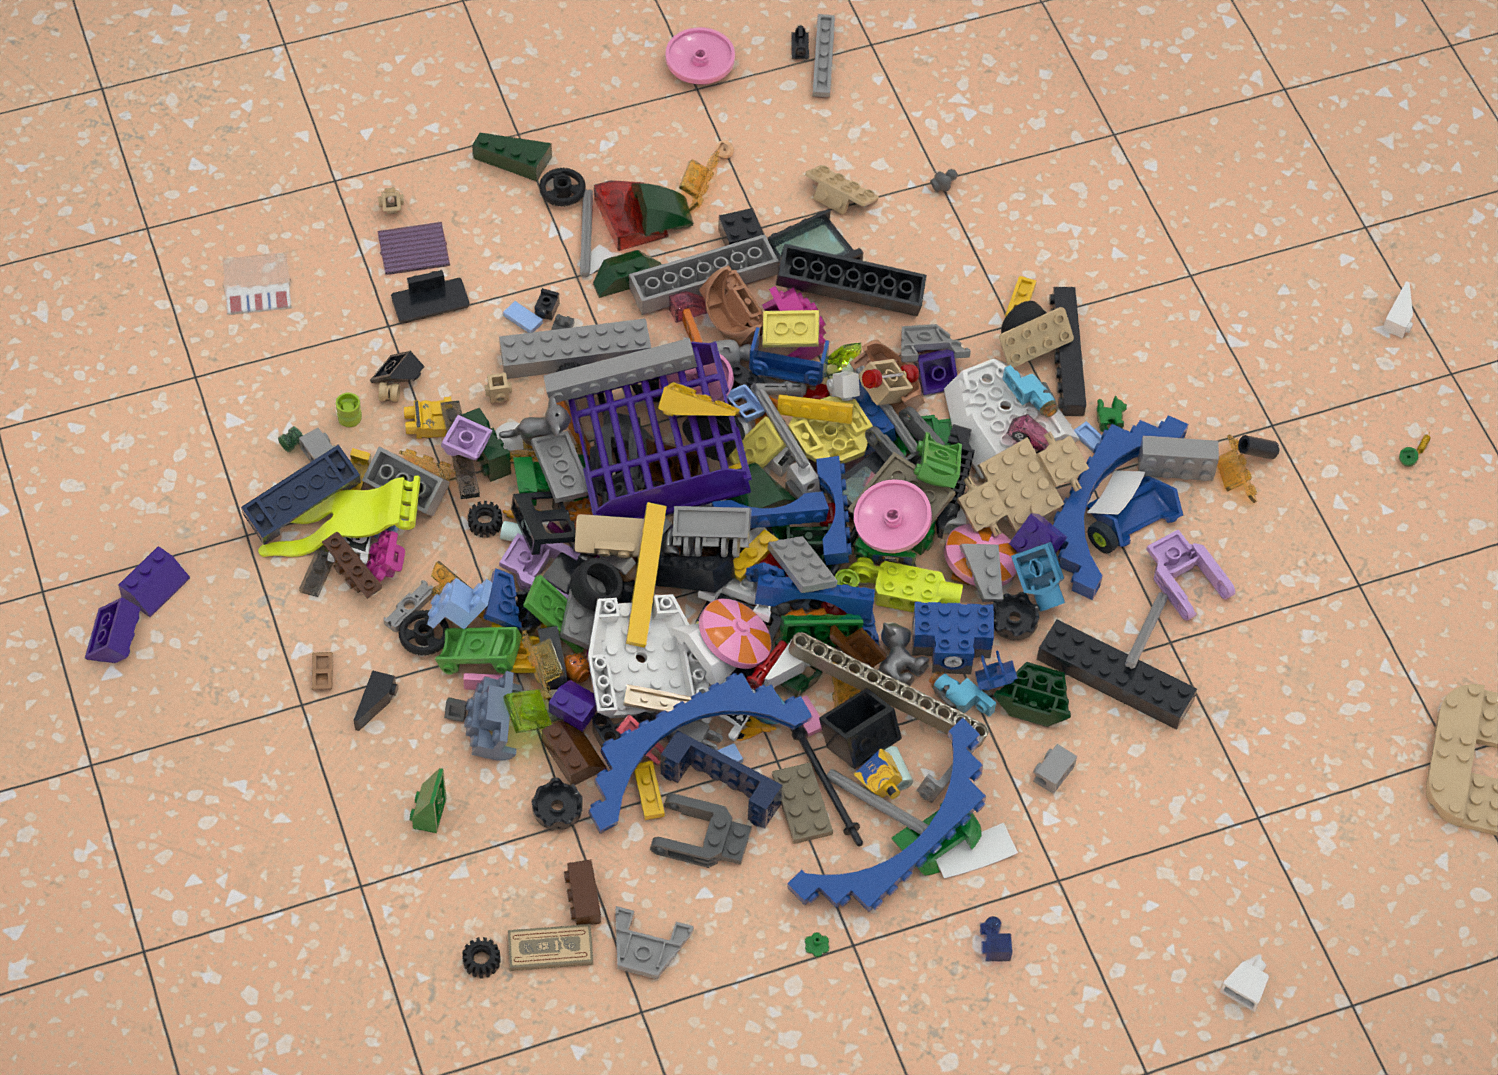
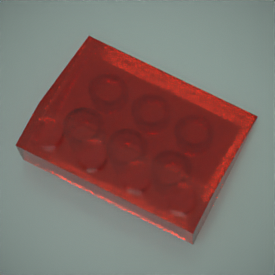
M610 180L594 185V200L618 251L669 237L667 230H664V233L654 232L650 236L645 237L642 227L643 215L639 201L634 198L631 188L632 183L644 182Z

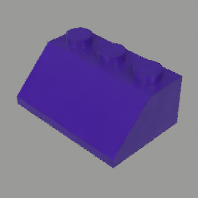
M158 546L118 586L121 597L140 607V611L151 617L190 579V576L171 554Z
M121 597L99 608L85 659L117 663L126 659L130 654L129 648L135 636L134 630L139 621L140 607Z

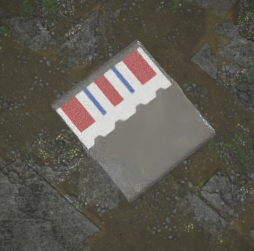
M287 252L223 258V288L226 295L227 315L292 309L291 279L288 272Z

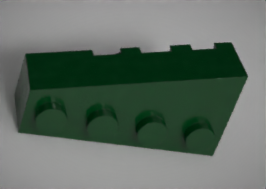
M479 133L472 144L473 159L537 182L552 158V143Z
M480 407L461 414L460 416L492 430L487 445L480 457L475 460L480 462L483 475L487 476L490 482L510 475V452L508 449H504L503 441L501 438H497L494 428H490V423Z

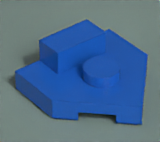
M764 562L746 568V577L749 582H757L758 574L787 577L784 570Z

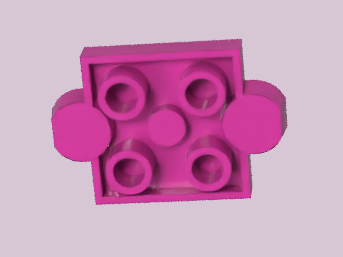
M382 531L378 541L373 543L369 549L370 559L366 566L379 582L385 576L393 578L395 571L401 572L403 568L405 549L396 544L398 533L393 531Z

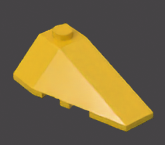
M675 382L664 387L658 409L663 411V414L668 416H735L740 412V409L717 400L713 402L711 401V396L696 394L697 390Z

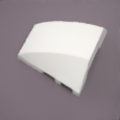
M699 623L671 628L682 645L686 643L706 671L705 678L710 685L724 683L727 676H730L736 669V667L723 662L711 652L701 636Z

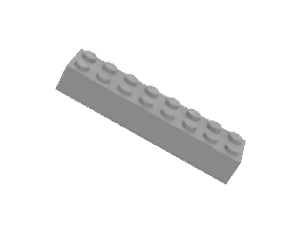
M764 234L629 274V288L643 315L673 306L670 301L677 294L678 304L703 297L699 289L714 272L728 265L731 270L737 271L745 284L777 275L778 259Z
M646 318L499 337L503 371L506 373L507 379L555 373L557 369L559 370L561 365L565 367V363H568V366L571 365V362H574V366L577 363L583 366L651 348Z

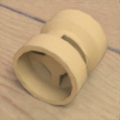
M380 382L379 401H386L388 399L392 402H398L400 384L393 383L388 385L386 382Z

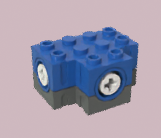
M915 602L912 621V655L932 656V673L971 674L974 658L981 657V655L984 658H991L994 640V612L992 604Z

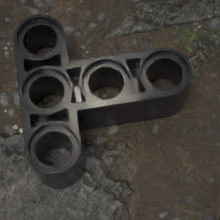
M642 712L633 716L639 724L646 720L651 722L655 719L649 712ZM596 713L592 717V731L602 748V744L606 740L613 739L615 741L621 738L616 729L622 722L614 725L610 717Z

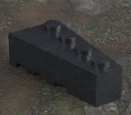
M659 555L655 586L716 593L735 578L733 556Z

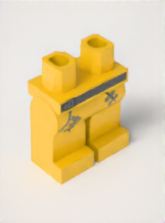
M451 396L444 397V400L440 401L424 400L419 402V400L414 401V406L404 407V419H415V421L405 422L406 434H416L417 439H422V437H445L454 422Z

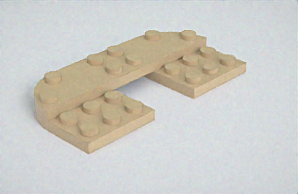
M1463 685L1452 690L1445 697L1439 709L1434 732L1435 738L1426 781V795L1430 806L1433 805L1438 811V815L1450 824L1498 836V779L1471 773L1476 743L1498 748V693L1484 690L1485 685Z

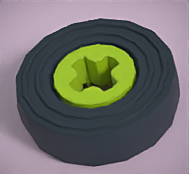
M1096 521L1088 527V537L1099 551L1109 554L1118 547L1117 536L1107 524Z

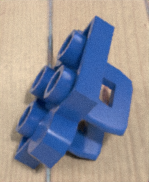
M996 651L998 662L986 665L984 656L981 655L984 669L975 671L979 690H991L1010 684L1015 679H1018L1013 660L1002 663L999 651Z

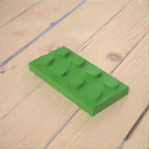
M538 575L533 581L523 606L547 627L557 625L560 636L567 598L542 575ZM560 637L577 654L583 652V647Z

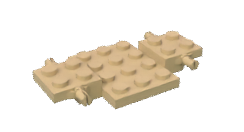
M1051 431L1044 434L1049 445L1045 450L1037 454L1027 437L978 464L986 482L975 486L971 476L965 478L963 481L969 490L956 499L974 532L990 527L994 537L998 536L1002 532L996 523L1004 516H1006L1012 529L1016 532L1030 513L1040 514L1043 517L1064 505L1055 487L1070 482L1074 491L1081 489L1082 487L1077 477L1082 472L1088 470L1089 467L1071 435L1063 440L1055 441Z

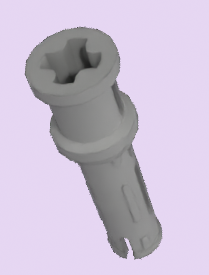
M784 381L781 384L753 383L751 385V391L754 395L759 389H763L768 395L803 397L806 393L805 383L800 382L791 383L790 381Z

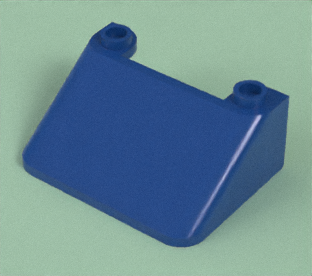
M1144 476L1135 494L1119 514H1091L1096 521L1107 524L1117 536L1118 546L1124 547L1130 544V534L1161 518L1165 519L1167 523L1175 522L1177 518L1183 516V511L1176 488L1150 476ZM1098 499L1090 502L1087 505L1088 510H1090L1095 505Z

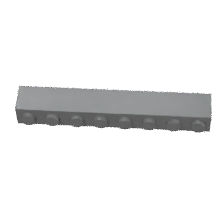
M690 338L547 374L544 375L548 398L553 396L556 403L588 394L697 367Z

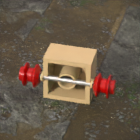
M894 359L869 362L859 373L861 385L867 390L872 401L877 406L901 402V397H906L913 389L910 383L916 382L919 378V371L915 365H903L899 368Z

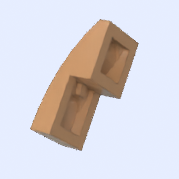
M312 653V690L332 689L333 653Z

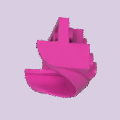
M776 286L770 288L773 299L762 304L765 311L818 310L814 302L810 303L808 298L804 299L802 293H797L794 287L786 292H779ZM819 316V347H799L787 356L811 360L823 353L826 341L823 335L826 334L824 329L826 324L822 316Z

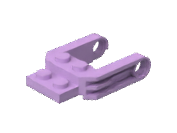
M1179 529L1147 546V552L1157 564L1153 580L1162 592L1168 595V600L1184 620L1188 621L1195 617L1197 613L1187 600V595L1174 578L1193 569L1196 565L1223 599L1226 600L1235 595L1234 585L1204 545L1189 544Z
M517 533L500 560L499 566L515 573L519 588L524 591V588L530 590L535 577L542 573L550 557L556 559L563 552L577 561L581 553L573 552L572 548L566 544L554 543L541 544L540 554L532 555L523 535ZM557 589L561 594H563V595L568 599V595H567V594H565V593L561 592V590Z

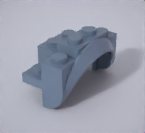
M506 671L502 678L499 677L498 680L484 677L481 683H477L472 698L467 700L466 710H468V715L465 718L464 727L466 728V736L471 738L470 747H472V755L497 761L509 760L516 755V748L506 746L511 697L522 691V685L513 683V672Z

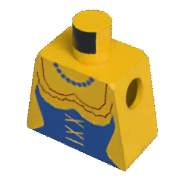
M883 749L875 753L854 773L855 777L866 787L882 798L888 795L890 799H895L900 795V791L896 786L902 781L903 777L892 755Z

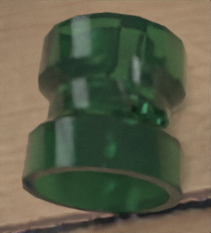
M293 426L288 430V433L279 436L278 441L284 450L291 452L296 445H300L299 437L303 436L298 428Z

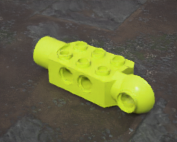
M864 557L858 558L848 568L858 574L860 583L875 584L874 601L878 606L914 613L915 602L960 603L963 585L945 581L942 572L884 561L880 566H875L871 559Z

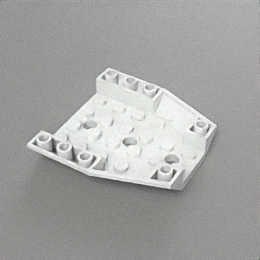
M991 359L963 370L944 388L951 425L956 424L972 429L968 443L975 450L972 465L981 479H984V476L978 464L1018 443L1012 437L1014 432L1027 434L1031 439L1030 443L1034 450L1049 445L1044 434L1050 431L1055 441L1063 440L1070 435L1074 442L1079 441V437L1056 403L1054 408L1046 413H1040L1030 402L1022 405L1002 379L1004 368L1008 366L1007 363L997 359ZM987 378L991 382H984L982 379ZM1005 405L1010 409L1004 410L1000 406Z
M673 594L654 595L645 648L626 644L632 603L618 604L617 598L597 600L588 662L598 713L610 718H623L628 715L633 717L642 712H649L652 715L660 713L624 706L627 684L690 697L698 692L703 694L709 691V682L705 678L706 671L686 643L682 645L671 630L673 627L689 625ZM636 655H642L645 658V662H638Z

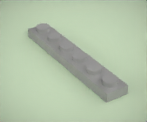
M818 14L813 96L830 97L835 15Z

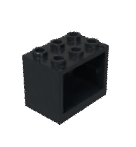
M867 688L819 717L827 748L853 769L867 762L880 749L885 750L902 739L895 709Z

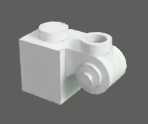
M851 371L834 373L833 379L827 380L828 391L833 397H840L843 401L853 400V397L860 396L859 374Z

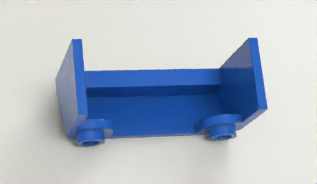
M756 327L750 349L749 369L753 374L805 383L812 386L822 383L826 376L828 365V340L825 341L821 362L759 351L760 328Z

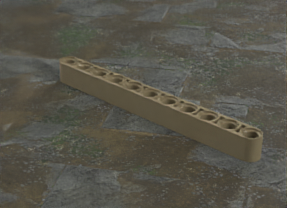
M805 633L795 634L789 645L788 650L793 657L861 691L865 688L869 689L890 706L946 734L964 718L983 738L977 747L981 746L988 736L989 730L985 724Z

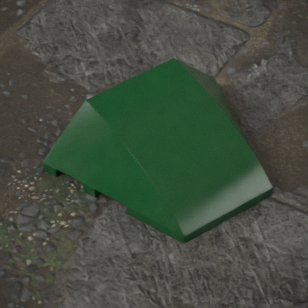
M646 183L631 184L634 198L638 199L643 215L642 227L645 237L650 236L654 232L664 233V230L671 228L677 230L693 226V219L685 196L659 185Z
M756 462L748 465L752 480H749L751 493L726 499L755 508L782 507L797 500Z
M828 524V527L771 526L774 536L779 540L803 536L826 565L823 538L828 533L832 524ZM826 565V567L830 570L832 565Z
M1026 662L1016 671L1018 679L1004 685L994 693V697L1007 714L1018 719L1049 727L1071 717L1068 707L1069 699L1066 694L1065 673Z

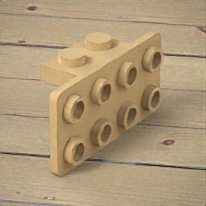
M825 165L815 167L805 173L806 177L818 182L813 199L842 215L846 213L850 201L863 207L878 201L879 196L874 191L864 189L859 183L849 181L844 175L834 173Z
M1062 307L999 335L1007 365H1011L1013 368L1031 361L1040 355L1049 353L1074 339L1066 311Z
M580 514L576 520L575 552L598 554L603 557L610 555L620 558L639 557L644 519Z

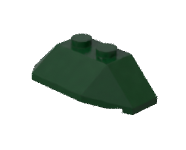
M639 250L603 260L593 281V286L599 298L629 290V274L662 264Z

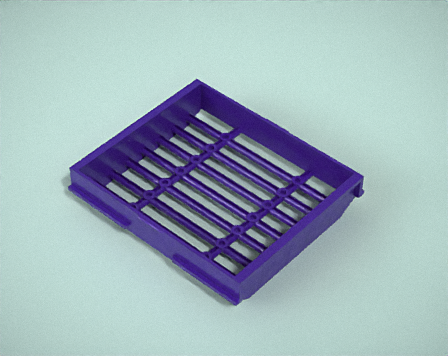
M716 341L711 343L691 342L697 367L694 368H696L698 378L687 381L686 370L671 374L678 373L679 384L690 388L700 386L702 395L706 394L710 396L708 384L720 381L724 401L729 404L726 395L729 389ZM715 363L718 374L705 376L703 366ZM667 375L568 400L575 433H579L586 464L583 471L593 515L644 519L648 502L667 506L665 515L674 513L675 506L699 507L714 501L751 493L749 480H752L740 431L736 426L734 416H729L733 433L721 436L716 416L708 415L713 438L702 441L696 415H688L695 443L683 446L676 415L669 416L676 448L665 451L653 399L662 396L664 387L669 385ZM659 378L662 388L651 391L648 381ZM641 383L643 393L632 396L630 385ZM623 388L625 398L614 401L612 390ZM605 393L607 403L596 406L594 395ZM587 398L589 408L579 410L577 400ZM641 401L646 402L657 453L646 456L635 409V403ZM627 406L639 456V458L629 461L616 411L617 408ZM604 411H609L620 463L609 466L598 414ZM591 416L602 468L596 470L591 468L581 423V417ZM735 440L742 470L729 469L723 447L724 443ZM715 446L721 469L710 472L705 448ZM697 451L702 474L691 477L686 454ZM678 456L684 479L672 482L667 459ZM655 461L660 462L665 482L664 485L657 487L653 486L649 463ZM641 466L646 489L635 492L630 469ZM622 471L627 495L616 497L611 475L614 472ZM604 476L609 501L600 507L594 478Z

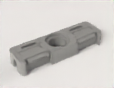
M422 580L421 585L412 594L408 593L396 605L397 609L387 618L384 617V625L392 631L398 632L401 622L407 615L419 611L435 596V588L432 585L428 587V583ZM407 603H413L415 605V607L410 610L406 609L404 606Z

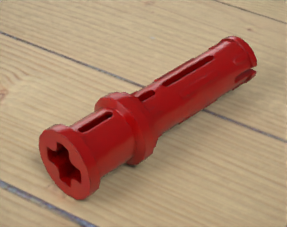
M779 641L765 661L757 665L754 673L747 677L746 680L751 689L755 691V689L762 686L766 676L788 646L786 642Z

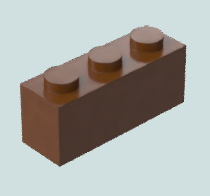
M592 859L567 863V871H564L565 883L570 884V889H567L568 901L573 902V907L570 908L571 920H576V925L601 924V911Z

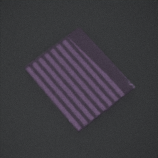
M442 222L377 231L385 275L450 266Z

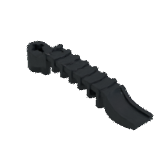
M956 424L952 426L947 443L951 445L962 444L960 476L955 488H951L955 491L956 495L937 517L936 532L937 537L941 539L943 538L946 524L950 520L957 518L958 511L961 509L956 499L965 493L966 484L963 480L969 477L975 450L968 443L972 429Z

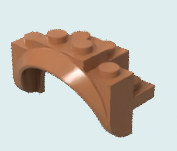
M728 265L714 272L699 289L705 299V309L711 322L724 338L728 337L731 340H735L739 347L745 344L751 345L756 327L760 328L759 336L763 335V311L736 270H731Z
M877 339L862 346L864 352L849 362L855 371L860 366L866 367L869 362L894 359L899 368L907 365L906 362H901V357ZM918 380L910 383L913 389L906 397H901V402L890 404L898 416L899 412L908 406L916 410L925 403Z

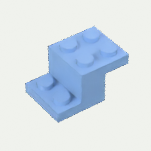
M457 578L451 583L448 582L444 586L440 595L436 594L431 601L432 607L428 612L429 619L427 625L434 629L446 617L465 629L488 606L492 582L485 579L482 584L478 583L474 589Z

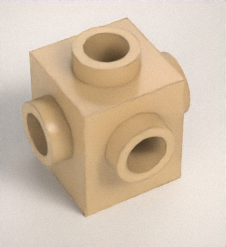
M395 187L385 188V191L381 192V196H378L379 207H383V212L387 211V214L398 213V210H401V205H404L403 194H399V190H395ZM393 197L395 201L393 203H389L388 198Z
M506 373L487 375L488 385H485L486 396H490L491 403L509 401V393H512L511 382H507Z

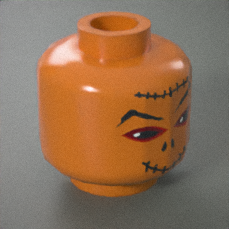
M570 654L564 658L567 677L571 681L582 683L589 678L591 674L589 662L581 654Z

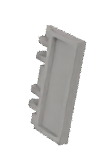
M675 506L672 534L673 546H682V537H684L683 554L684 556H689L691 552V539H696L695 555L701 556L702 547H719L720 538H722L721 556L726 557L728 555L729 540H733V557H739L740 547L749 548L752 509Z

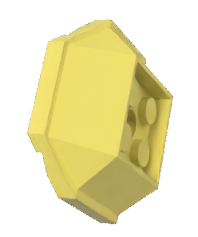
M828 396L821 400L854 404L852 424L792 417L788 428L806 458L816 463L818 458L839 456L840 463H847L864 456L868 446L865 431L873 426L856 399L843 401L840 397Z

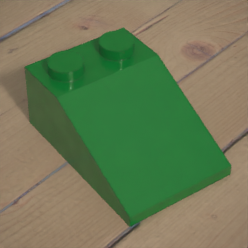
M439 768L422 784L421 790L416 792V807L410 813L413 829L437 833L447 800L444 769Z

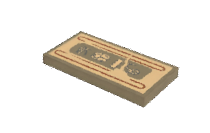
M591 924L508 930L510 971L594 965Z

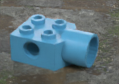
M1051 542L1011 556L1024 593L1034 595L1040 612L1065 603L1059 587V583L1064 579Z

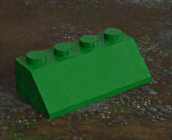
M852 614L781 616V641L789 644L795 634L805 633L829 646H838L833 644L830 639L831 627L835 625L847 638L860 628H863V619L860 615Z

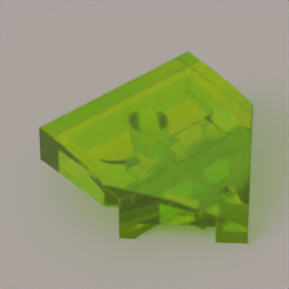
M861 343L842 345L828 356V365H836L837 369L841 370L842 364H848L850 358L854 359L861 354Z

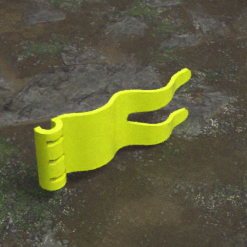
M419 475L414 476L412 482L406 481L404 477L395 478L384 486L371 490L338 491L290 522L310 524L323 519L329 514H333L332 518L324 523L315 533L299 540L278 541L262 545L258 549V553L262 557H299L316 551L323 545L322 541L335 532H339L342 537L363 538L379 534L394 525L402 530L413 529L416 525L420 477Z

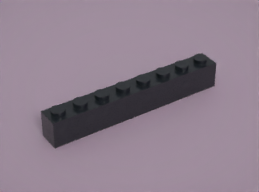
M1053 287V293L1049 294V305L1053 307L1050 312L1059 307L1064 308L1074 336L1073 341L1056 348L1057 353H1054V363L1058 364L1055 371L1056 379H1059V382H1057V394H1060L1058 408L1062 409L1064 416H1084L1086 395L1076 288Z

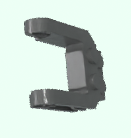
M908 406L899 412V418L918 442L919 440L923 441L925 433L929 432L937 443L945 445L913 407ZM872 426L865 431L867 442L885 462L895 452L915 466L917 463L921 464L922 456H919L917 451L906 458L886 434L884 435L876 426Z
M605 411L601 431L609 466H611V447L617 448L609 411ZM617 413L625 450H629V430L632 428L629 415ZM637 417L639 426L641 427L640 417ZM642 428L646 434V438L654 440V438L644 428ZM594 438L596 469H599L602 466L596 439ZM604 476L597 477V481L605 483Z
M640 427L644 448L647 456L646 434L644 430ZM631 428L629 430L630 439L628 440L629 460L639 458ZM595 446L590 448L592 470H596ZM641 466L630 469L635 492L641 490L645 485ZM623 472L613 475L612 480L616 497L627 495ZM595 477L594 482L597 495L602 497L604 505L609 501L606 484L598 482L597 477Z
M673 793L666 796L664 807L681 812L682 815L710 821L703 847L663 837H654L650 846V850L654 854L706 868L716 865L720 860L741 865L752 826L733 822L732 816L725 806Z

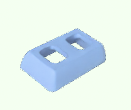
M746 385L734 388L728 394V402L731 406L740 409L738 414L746 423L765 414V410L757 397ZM743 398L747 403L737 406L734 401ZM750 409H753L755 411L754 413L747 416L744 414V412Z

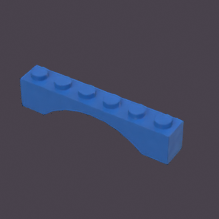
M839 456L818 458L816 460L820 486L829 493L835 503L833 523L823 538L826 565L849 563L852 547L851 543L847 541V539L851 538L850 527H846V523L849 522V513L845 511V506H848L847 495L843 493L844 490H847L846 479H842V475L845 474V465L840 463Z
M823 492L804 493L794 502L776 508L749 507L732 500L714 501L711 506L752 509L750 528L824 522L829 510Z
M758 574L755 604L774 607L783 602L796 599H816L833 604L844 610L847 614L860 615L862 619L871 620L875 590L866 587L860 588L837 584L834 588L801 593L790 577Z

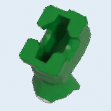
M1115 396L1111 408L1104 407L1102 399H1098L1097 420L1100 431L1109 430L1107 427L1109 424L1123 428L1122 413L1127 410V404Z

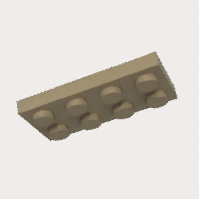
M811 762L772 771L773 780L782 784L781 805L793 843L796 844L833 835V829Z

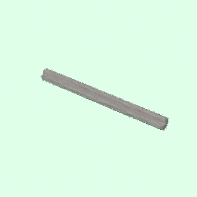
M585 189L583 195L580 259V275L582 277L590 275L593 191Z
M860 366L856 369V373L859 374L865 367ZM890 404L879 405L894 425L895 431L910 453L916 452V441Z
M759 389L755 396L798 466L804 469L809 465L808 459L766 391Z
M1158 593L1126 659V667L1135 668L1167 602V594Z
M831 769L827 773V777L832 783L915 832L922 834L928 827L926 823L836 770Z

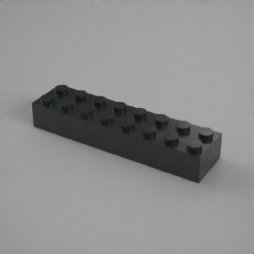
M784 244L775 285L790 289L794 287L795 290L918 316L922 307L927 275Z
M1056 619L1038 649L1036 660L1064 672L1066 675L1176 730L1194 702L1197 688L1141 660H1138L1133 669L1126 667L1125 662L1129 654Z

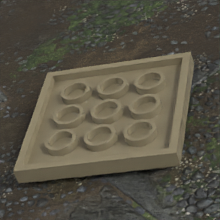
M893 452L847 510L848 513L854 516V510L859 498L871 486L886 480H904L919 487L927 496L932 510V525L956 493L949 487L934 486L916 479V475L913 474L916 466Z

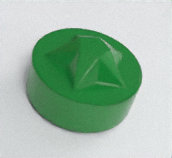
M1412 447L1403 448L1399 454L1400 462L1407 467L1415 465L1418 461L1417 450Z

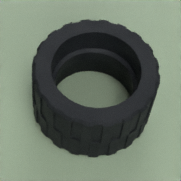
M696 415L702 441L713 438L708 415ZM716 416L720 435L733 433L729 416ZM734 416L736 426L739 428L741 439L743 440L745 430L741 422ZM687 417L682 424V430L686 439L692 444L695 442L689 418ZM735 440L723 444L726 459L736 449ZM715 446L705 448L706 457L719 461Z

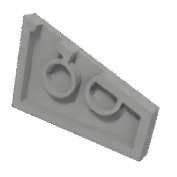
M961 544L959 546L960 550L965 555L968 569H971L974 577L973 581L982 602H1001L1003 600L999 545Z

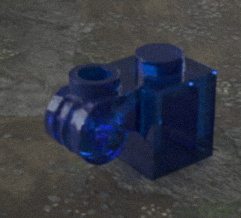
M991 916L984 923H980V935H984L985 941H981V953L985 954L986 961H1011V933H1000L1001 920L995 916Z

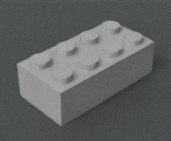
M1143 436L1138 455V471L1145 472L1144 476L1213 481L1219 460L1218 441Z
M378 447L362 481L373 487L379 488L395 478L404 477L406 481L412 482L414 476L419 475L420 488L417 509L431 516H434L450 484L449 481L382 447Z

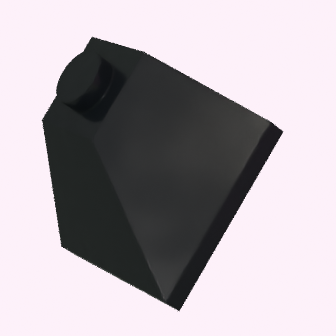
M412 351L393 354L389 356L370 381L371 383L414 381L420 377V372L425 366Z

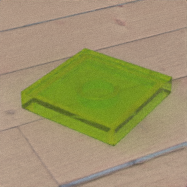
M539 689L509 693L503 696L516 733L544 729L552 725Z

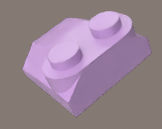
M457 415L443 439L441 447L450 456L461 455L477 460L487 445L492 430Z

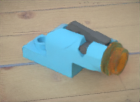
M1011 365L1004 368L1002 379L1022 405L1030 402L1047 418L1056 414L1058 411L1057 403L1046 382H1040L1034 374L1021 378L1019 372L1015 371Z
M939 670L930 677L929 683L946 705L952 708L956 707L963 713H966L975 705L981 713H985L988 717L995 712L996 702L985 692L979 690V687L968 678L960 684L945 672H940Z

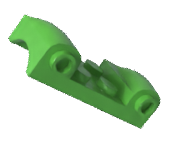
M926 432L923 441L919 440L916 447L918 455L922 456L921 464L917 463L913 473L916 475V479L934 486L955 488L960 476L962 444L942 445L937 443L929 432Z
M517 627L446 628L443 651L440 655L436 656L435 660L440 669L449 675L458 672L460 664L491 663L498 673L504 674L506 671L510 672L513 669L522 635Z

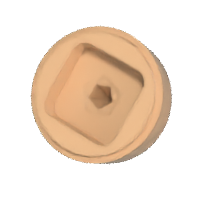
M722 140L716 145L715 152L720 158L728 159L733 155L734 147L730 142Z

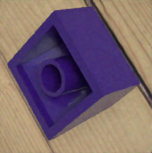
M949 349L918 355V361L913 362L919 371L918 381L923 395L944 391V388L957 376L954 352Z
M571 680L560 686L549 701V713L582 732L597 712L594 693Z

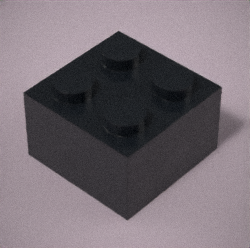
M753 208L719 215L718 230L725 246L764 235Z

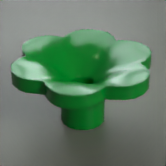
M818 932L806 937V952L813 954L815 957H820L823 953H827L829 951V938L822 936Z

